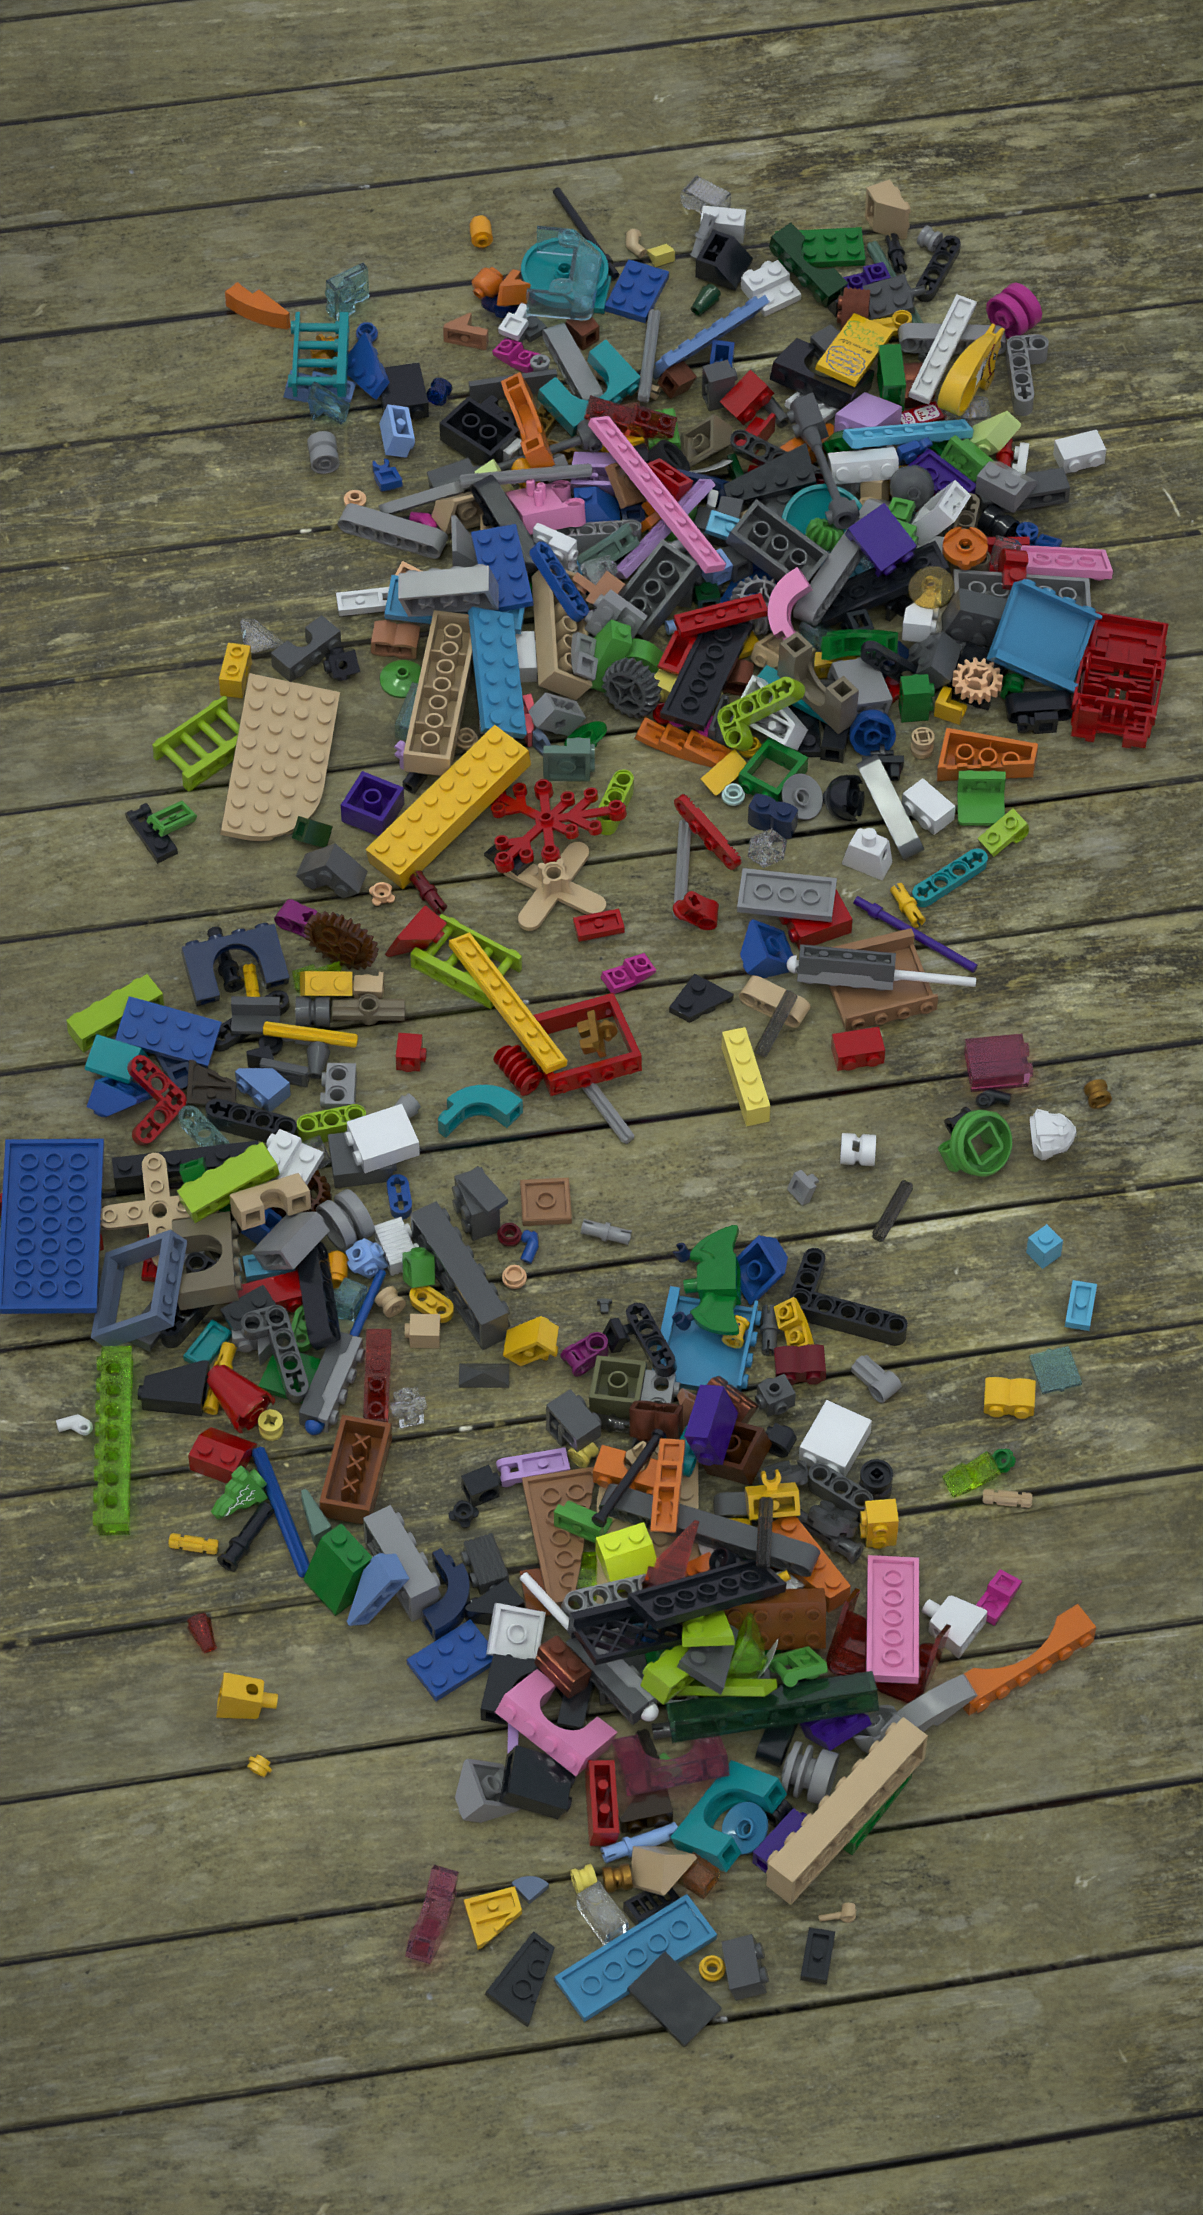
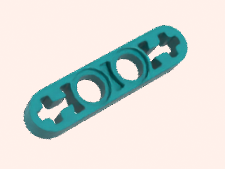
M972 849L917 884L912 890V897L917 901V907L930 906L984 871L988 862L987 853L982 849ZM960 868L965 871V874L957 876L952 871ZM938 880H943L947 885L940 888L934 883Z

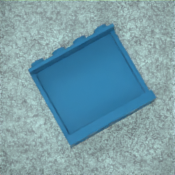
M1023 579L1014 582L987 660L1055 690H1066L1074 693L1075 687L1078 686L1074 680L1080 666V661L1085 652L1095 620L1101 619L1102 615L1095 613L1096 610L1090 606L1083 605L1082 607L1075 604L1076 601L1072 598H1062L1055 595L1056 592L1052 589L1039 588L1032 580Z
M670 1286L661 1333L675 1356L677 1365L675 1372L676 1380L680 1382V1388L698 1391L700 1384L707 1385L711 1378L721 1376L728 1381V1385H733L742 1392V1389L747 1390L749 1375L745 1374L746 1368H751L753 1353H750L751 1346L756 1347L758 1332H754L755 1325L760 1326L762 1311H758V1301L755 1300L753 1308L735 1305L734 1316L738 1315L746 1318L750 1322V1326L745 1331L743 1337L744 1345L741 1348H732L722 1342L723 1335L711 1333L700 1328L694 1320L691 1321V1325L687 1330H680L673 1321L672 1316L680 1311L686 1316L689 1315L690 1311L697 1307L701 1301L697 1298L680 1296V1288ZM657 1345L656 1351L660 1350L662 1346ZM664 1358L661 1359V1364H664V1366H666Z

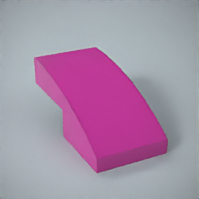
M1001 1569L990 1581L986 1592L976 1604V1606L988 1611L986 1622L994 1626L1007 1609L1022 1583L1021 1580Z

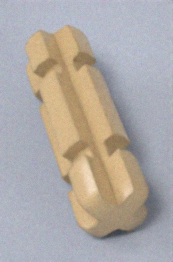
M984 1489L982 1500L985 1504L997 1502V1505L1017 1507V1504H1020L1021 1507L1030 1508L1033 1496L1027 1492L1018 1494L1017 1491L998 1490V1492H994V1489Z

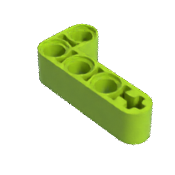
M782 677L721 708L717 719L726 745L743 752L749 750L753 745V736L749 725L801 700L805 694L803 683L790 677ZM773 695V699L769 703V698ZM753 705V710L749 712L750 707ZM734 715L732 722H730L731 716ZM741 736L740 741L737 743V738Z

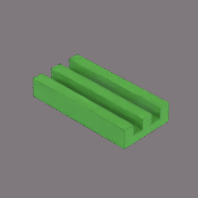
M180 801L148 816L146 822L149 825L153 823V829L155 831L159 829V835L163 837L195 822L197 815L183 801ZM169 816V818H167V819H165V820H162V821H159L160 819H163V818Z

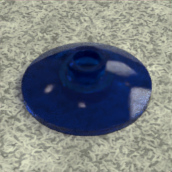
M498 294L493 298L485 296L481 299V306L499 318H505L508 312L515 314L519 305L498 306Z

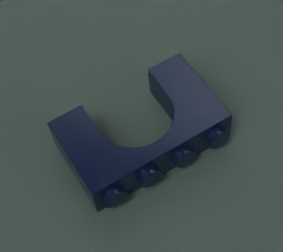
M261 923L256 925L255 929L245 931L242 928L232 931L231 935L222 937V934H217L209 937L207 941L199 942V940H193L185 943L181 954L196 1007L219 1001L220 993L213 965L221 954L229 950H242L255 958L260 968L265 989L289 984L290 977L275 924Z

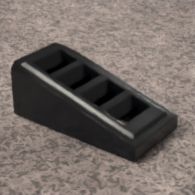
M672 1887L667 1892L671 1897L669 1901L662 1895L643 1891L623 1902V1910L636 1926L680 1897ZM654 1896H657L659 1898V1900L662 1902L661 1905H658L656 1903V1901L653 1899ZM649 1901L653 1909L650 1910L645 1902ZM640 1906L645 1913L641 1914L637 1907Z

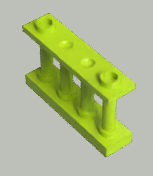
M224 695L220 699L214 700L204 710L164 737L158 738L152 744L153 757L156 761L166 755L183 771V787L188 792L233 762L240 724L228 714L227 697ZM220 718L237 735L231 740L226 741L210 724ZM202 730L219 748L212 753H207L192 736ZM184 743L201 760L194 765H189L173 749Z
M441 914L440 918L447 923L442 930L445 933L437 944L433 942L427 950L423 951L415 947L410 953L411 967L492 1009L494 1005L468 971L462 972L454 967L459 961L454 952L447 961H441L434 957L450 936L456 938L470 932L487 956L501 963L497 969L503 976L509 968L520 973L522 970V956L517 951L508 949L460 924L455 918H449Z

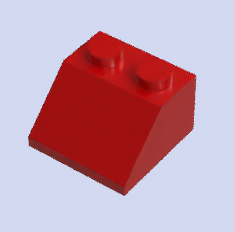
M210 1427L198 1435L188 1455L190 1470L227 1484L232 1479L231 1474L240 1465L246 1469L252 1457V1450L257 1447V1444Z

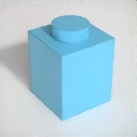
M1046 1224L1028 1237L1026 1253L1043 1269L1061 1256L1063 1240Z

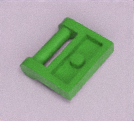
M809 1646L774 1655L767 1667L771 1672L777 1673L781 1677L782 1682L788 1687L795 1686L800 1679H815L820 1674L828 1672L827 1662ZM785 1665H789L792 1669H787Z

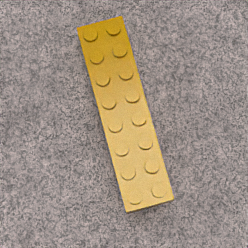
M494 725L366 848L369 863L401 889H404L411 882L409 878L413 873L417 876L416 871H422L531 766L529 750Z

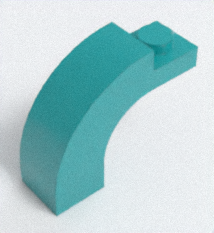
M473 1085L463 1088L447 1098V1110H444L438 1117V1133L446 1138L464 1120L478 1115L491 1117L508 1128L523 1113V1100L511 1091L499 1086Z

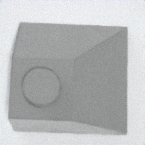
M451 515L453 567H473L477 565L472 537L457 516Z
M466 1759L464 1761L455 1795L459 1813L463 1820L482 1823L517 1812L520 1809L499 1802L505 1769L503 1764L474 1759Z

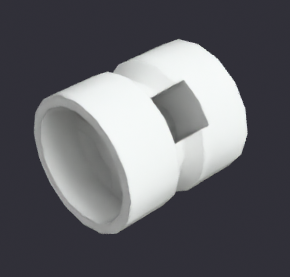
M842 1133L840 1164L854 1165L855 1162H859L861 1166H874L876 1135L862 1134L859 1138L856 1134ZM859 1147V1152L852 1151V1148Z

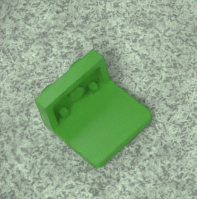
M994 770L959 771L957 807L958 823L960 825L992 826L1005 815L1004 790L1006 772Z

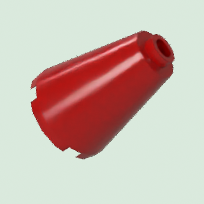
M216 1365L207 1374L208 1385L234 1429L240 1434L243 1433V1428H246L248 1431L258 1424L260 1414L268 1410L267 1407L270 1403L272 1405L275 1403V1398L271 1393L226 1365Z

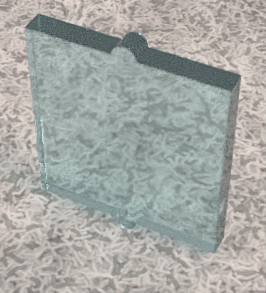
M1069 1346L1054 1350L1048 1348L1045 1352L1029 1355L1042 1394L1059 1390L1064 1392L1067 1388L1082 1385Z

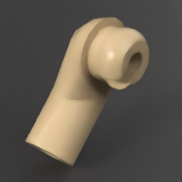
M630 229L626 233V248L639 258H643L647 250L638 243L641 232L638 229Z

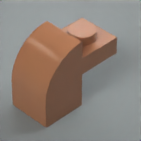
M608 571L604 573L596 585L578 572L572 578L580 592L586 594L588 591L590 593L585 601L591 605L595 603L601 594L605 596L610 589L619 595L626 586L625 583Z

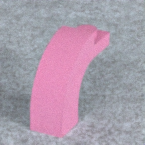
M798 567L787 573L776 584L768 603L769 625L773 634L778 639L785 635L782 638L783 641L796 632L791 623L793 606L800 598L813 590Z

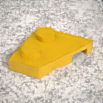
M515 1886L464 1899L465 1910L477 1950L483 1948L522 1915V1908Z

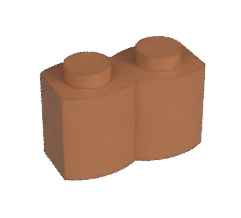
M389 620L375 621L371 639V653L385 657L395 656L402 659H415L420 640V627L412 623L396 624Z

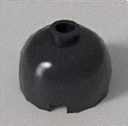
M841 775L829 783L826 791L823 793V803L832 817L838 820L856 822V815H862L865 794L864 791H860L859 784L863 783L859 776Z

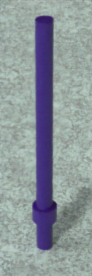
M859 896L855 898L853 904L868 912L870 917L876 920L879 918L899 931L912 928L914 939L972 973L977 969L978 965L885 912L880 905L872 904Z

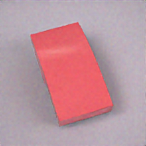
M527 694L522 696L527 733L523 739H525L527 746L531 747L532 732L535 730V726L528 711L534 705L532 695Z

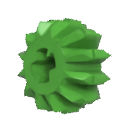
M815 518L808 524L805 536L825 551L832 552L844 534V529H838L834 524L829 525L828 520L825 518Z

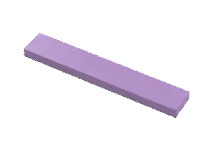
M699 479L678 501V504L688 515L713 489L715 483L711 479ZM663 519L640 541L639 546L634 548L615 567L612 574L616 578L627 579L652 553L659 542L672 532Z

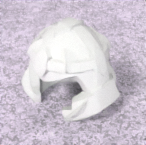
M1037 1109L1033 1116H1030L1033 1153L1040 1160H1047L1055 1154L1066 1152L1074 1142L1077 1134L1076 1127L1063 1114H1051L1048 1111Z

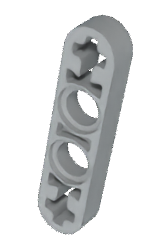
M459 481L386 502L378 505L380 512L392 515L435 502L441 498L461 494L464 492V488L460 486Z

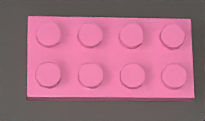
M1028 545L1016 546V550H1025L1028 553L1027 574L1092 578L1098 581L1112 579L1113 570L1106 550Z

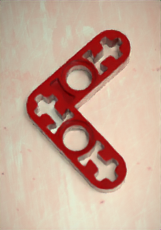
M138 1055L129 1061L127 1066L128 1073L157 1101L156 1105L132 1131L134 1142L145 1146L151 1143L184 1108L187 1099L184 1092L149 1058ZM142 1063V1070L138 1072L135 1068L137 1064ZM151 1071L153 1074L145 1079L144 1077ZM153 1078L161 1080L163 1084L161 1090H156L152 1087L151 1080ZM169 1089L170 1091L163 1097L161 1094ZM176 1096L178 1098L177 1104L172 1105V1098ZM155 1111H160L164 1114V1123L155 1121ZM149 1125L153 1127L147 1133V1137L142 1138L140 1136L141 1131L145 1130Z

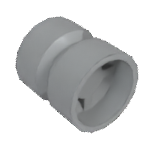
M327 431L316 432L309 436L307 445L312 470L319 474H328L338 469L340 463L336 437Z

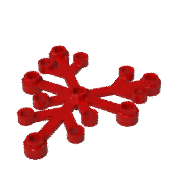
M540 779L534 786L535 796L540 800L541 812L526 805V785L524 783H516L512 787L516 800L507 796L506 791H504L490 804L492 815L495 818H502L505 815L522 813L534 819L536 825L523 837L508 839L505 835H499L494 839L496 849L502 851L494 859L496 870L500 873H507L513 870V859L518 854L520 855L521 862L531 863L535 858L531 849V842L541 832L544 834L545 843L541 851L543 863L557 862L558 859H561L559 848L554 845V830L564 834L567 839H575L579 836L578 826L587 830L590 835H599L602 833L601 822L599 820L588 821L586 819L608 815L612 821H621L627 816L625 804L620 800H613L606 807L585 810L599 798L597 789L590 787L584 790V798L568 813L563 812L575 804V796L571 791L563 792L560 796L561 801L551 810L549 799L554 794L552 784L547 779ZM564 822H571V823H573V824L565 825V824H563V823H564Z

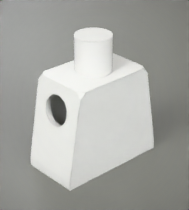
M859 828L848 845L842 864L883 880L892 865L889 840L877 835L873 828Z
M948 1596L942 1605L929 1599L922 1609L924 1614L931 1617L928 1630L930 1635L957 1658L962 1656L986 1624L988 1612L954 1596Z

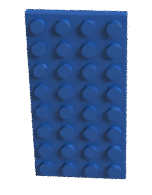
M5 1139L0 1230V1314L97 1313L104 1139Z

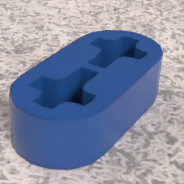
M395 1174L387 1180L389 1207L394 1218L402 1217V1220H404L412 1213L409 1182L405 1176ZM395 1184H400L401 1193L396 1192ZM398 1201H402L404 1210H399Z

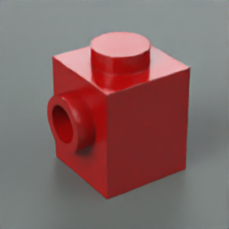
M398 1033L396 1070L420 1072L421 1062H426L427 1048H423L422 1034Z

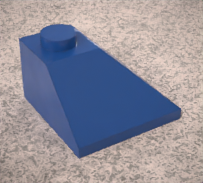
M596 486L573 488V498H581L585 501L586 522L620 520L617 498Z
M754 919L749 922L740 952L744 970L750 975L761 978L790 972L787 968V960L793 956L784 930Z
M104 1077L95 1080L87 1107L94 1110V1114L107 1117L153 1097L141 1085L133 1081L128 1084Z
M758 1235L737 1256L741 1268V1291L749 1305H754L755 1300L758 1301L785 1274L788 1256L777 1238Z

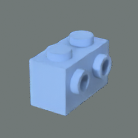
M387 404L379 423L385 455L407 458L410 449H413L415 444L409 407Z

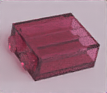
M1022 1033L965 1039L964 1057L971 1092L986 1091L989 1088L999 1090L1028 1087L1029 1077H1033L1032 1062L1028 1063L1029 1045L1028 1042L1024 1043Z

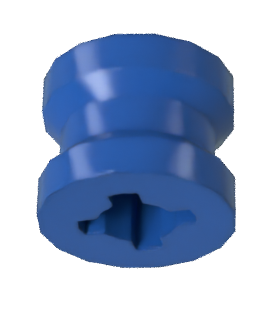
M1031 522L1020 523L1016 528V537H1029L1030 546H1035L1038 537V527Z

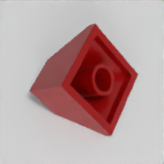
M425 905L396 937L385 955L392 957L412 952L415 947L425 949L432 941L437 944L445 934L442 930L447 923Z

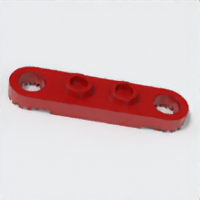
M685 794L677 797L674 800L676 810L689 824L690 830L694 834H698L704 841L705 847L709 851H713L728 869L734 870L740 866L742 860L738 856L739 853H735L736 849L728 845V840L699 807L696 808L695 804H692L691 798H688Z

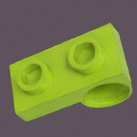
M1012 808L977 839L995 857L1011 842L1019 843L1029 833V825Z

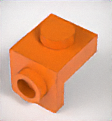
M647 500L641 505L648 515L641 522L642 533L646 530L650 532L658 521L662 519Z

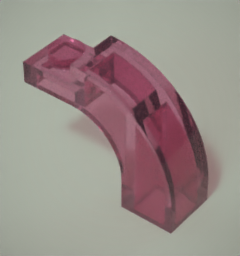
M433 1865L431 1868L423 1907L414 1928L410 1932L405 1957L431 1964L435 1958L454 1906L457 1893L455 1890L459 1876L458 1871Z

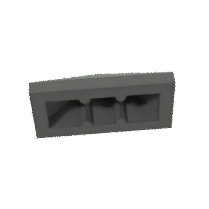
M459 1363V1388H509V1364Z

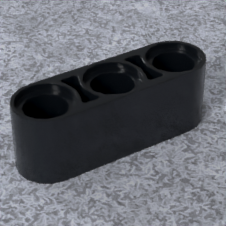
M1066 690L1012 693L1005 698L1007 719L1013 724L1018 723V716L1020 715L1034 717V713L1043 711L1057 712L1058 721L1069 720L1073 715L1071 693Z

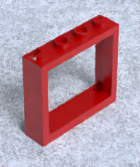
M614 993L533 1015L547 1034L576 1027L578 1022L588 1019L587 1012L591 1010L595 1011L596 1020L613 1016L629 1053L555 1074L554 1072L545 1074L536 1062L539 1071L544 1075L543 1080L550 1096L564 1094L571 1090L588 1087L592 1083L610 1081L617 1077L642 1071V1055Z

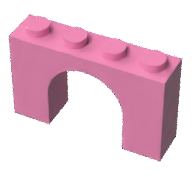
M536 1669L503 1696L495 1713L573 1775L577 1776L587 1767L588 1760L598 1759L609 1749L618 1732L598 1716L580 1730H566L551 1723L542 1713L541 1707L548 1702L556 1686L546 1675Z

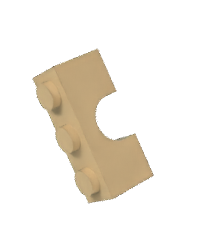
M299 1173L230 1194L231 1213L242 1231L265 1224V1210L271 1207L282 1208L288 1216L311 1209L310 1190Z

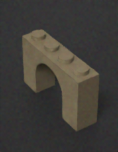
M797 631L780 643L777 675L780 678L790 677L803 683L805 694L802 700L834 731L840 734L850 727L856 719L859 690L845 676L825 687L818 679L812 666L813 646Z
M231 1212L211 1214L197 1223H194L191 1218L172 1221V1231L187 1240L185 1254L201 1251H213L221 1254L218 1262L212 1267L199 1272L182 1274L178 1295L180 1310L239 1301V1290H243L241 1276L238 1275V1272L242 1271L240 1258L237 1257V1253H240V1244L235 1236L239 1235V1226L236 1220L233 1221Z

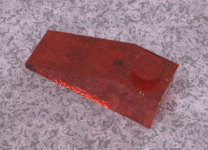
M694 1520L656 1559L653 1567L648 1566L644 1581L648 1582L647 1588L684 1578L700 1521Z

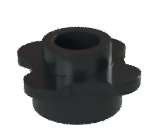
M460 1500L455 1504L453 1511H450L448 1516L451 1521L460 1523L462 1528H468L471 1525L472 1519L478 1517L479 1511L471 1503Z

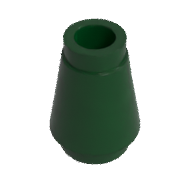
M712 284L703 286L691 307V311L697 316L705 313L719 302V297L721 296L719 289Z

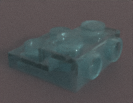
M364 262L326 280V310L330 317H334L337 321L339 320L340 312H349V315L355 312V304L369 298L368 267Z

